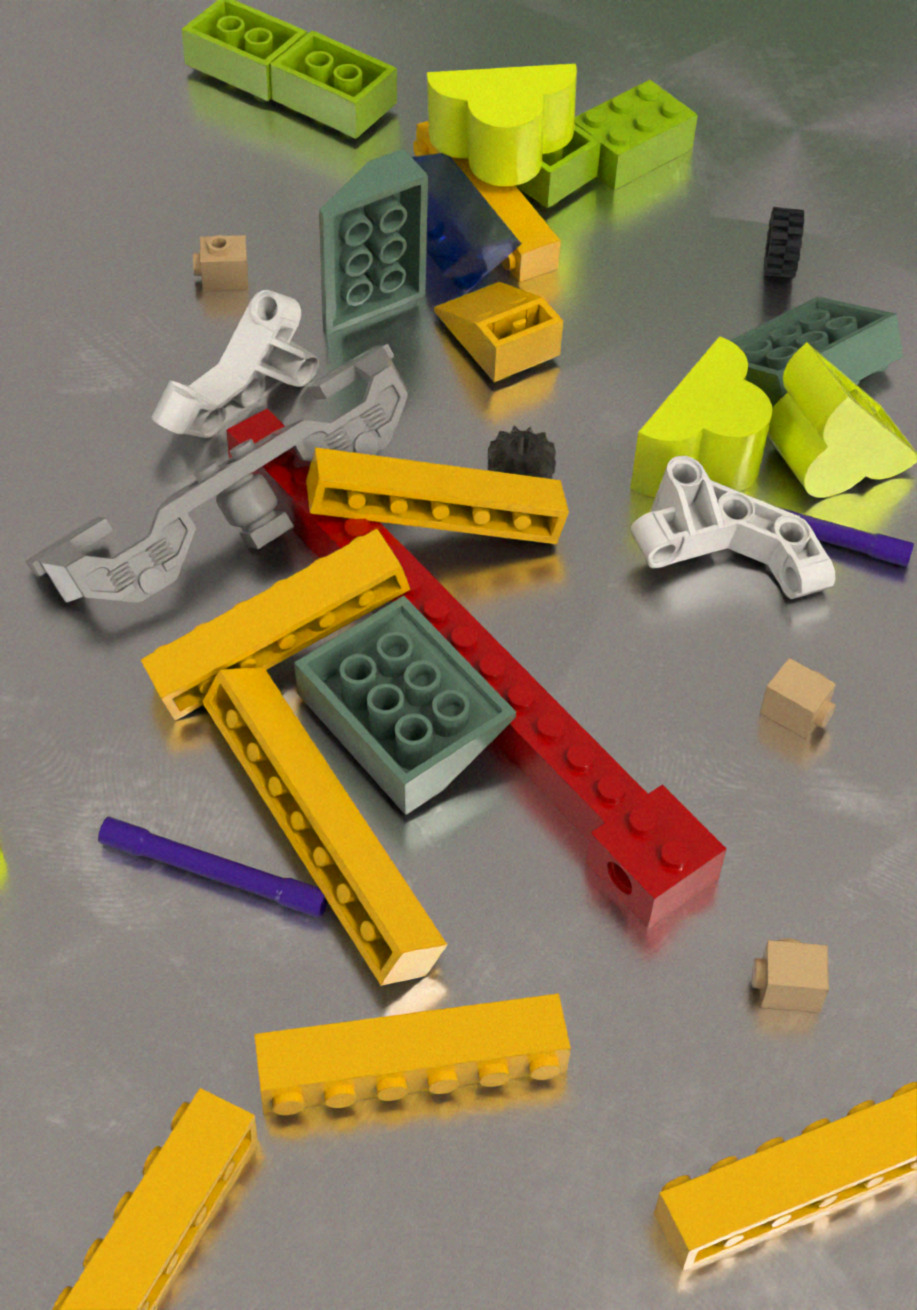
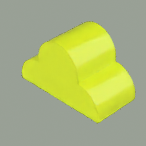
M576 63L427 72L428 128L432 145L447 156L468 159L472 173L488 184L515 186L531 180L542 167L543 154L560 150L571 141L574 135Z
M719 336L640 429L630 485L631 490L645 496L655 497L667 464L676 456L692 457L702 465L711 481L738 492L748 488L755 482L759 475L772 417V405L768 396L759 387L746 381L748 361L744 352L736 344Z
M806 342L791 357L783 373V385L788 393L772 408V417L767 436L807 493L818 498L835 496L850 489L865 476L876 480L890 478L904 472L917 462L916 450L883 407L809 343Z

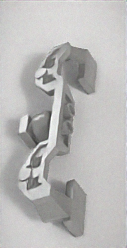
M377 345L367 349L308 387L315 400L327 399L363 377L368 381V385L361 403L329 423L303 419L272 432L256 443L252 439L246 440L230 450L232 458L218 465L216 461H213L203 466L194 473L197 480L169 496L158 507L148 536L114 557L103 558L86 556L80 553L114 531L106 518L96 517L25 562L34 575L42 576L47 573L65 602L85 597L142 603L177 580L196 530V526L188 512L217 495V505L227 522L232 526L241 527L243 530L240 532V535L247 547L255 549L263 547L294 526L286 512L274 511L278 504L277 497L267 480L260 474H253V471L292 447L300 460L311 462L315 447L376 455L390 445L408 393L406 385L391 360L395 356L389 345Z

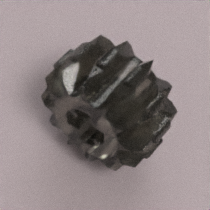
M513 426L510 433L499 431L496 440L491 441L488 447L487 469L488 471L551 479L556 468L554 443L548 441L546 432L534 434L531 426L526 431H520L516 426Z

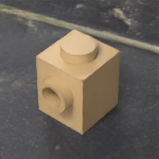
M246 235L200 237V252L193 253L194 276H202L203 291L249 290Z
M789 658L766 686L760 713L807 739L817 725L823 728L830 720L836 708V704L831 702L836 683L830 681L821 673L811 670Z
M792 938L780 939L778 941L768 940L762 959H754L752 970L753 988L760 989L761 1008L820 1013L829 991L828 945L807 944Z

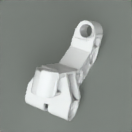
M270 290L258 292L251 299L219 363L189 386L169 380L151 419L160 426L177 434L210 438L283 382L297 387L307 385L317 372L319 360L318 357L291 341L301 318L299 303L294 298ZM277 306L278 310L276 315L274 316V310Z
M676 456L669 461L650 512L638 518L630 529L651 568H661L672 563L728 548L769 565L782 591L790 599L830 589L835 583L833 563L810 525L803 518L711 481L702 465L692 457Z

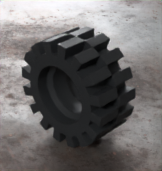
M772 208L765 246L764 275L794 278L796 276L804 231V210Z

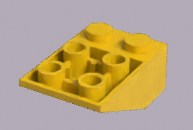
M497 282L434 307V312L493 382L560 356L563 319L541 296L502 282Z

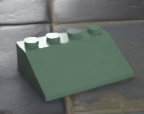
M404 148L370 160L319 209L323 332L326 335L425 296L428 174Z
M815 297L730 340L744 352L747 358L748 371L746 381L759 387L768 396L772 408L788 393L783 385L784 370L791 357L806 342L857 385L861 379L872 373L885 371L889 364L903 357L897 313L822 297Z
M405 596L400 597L294 662L298 695L405 815L443 791L516 718V711Z

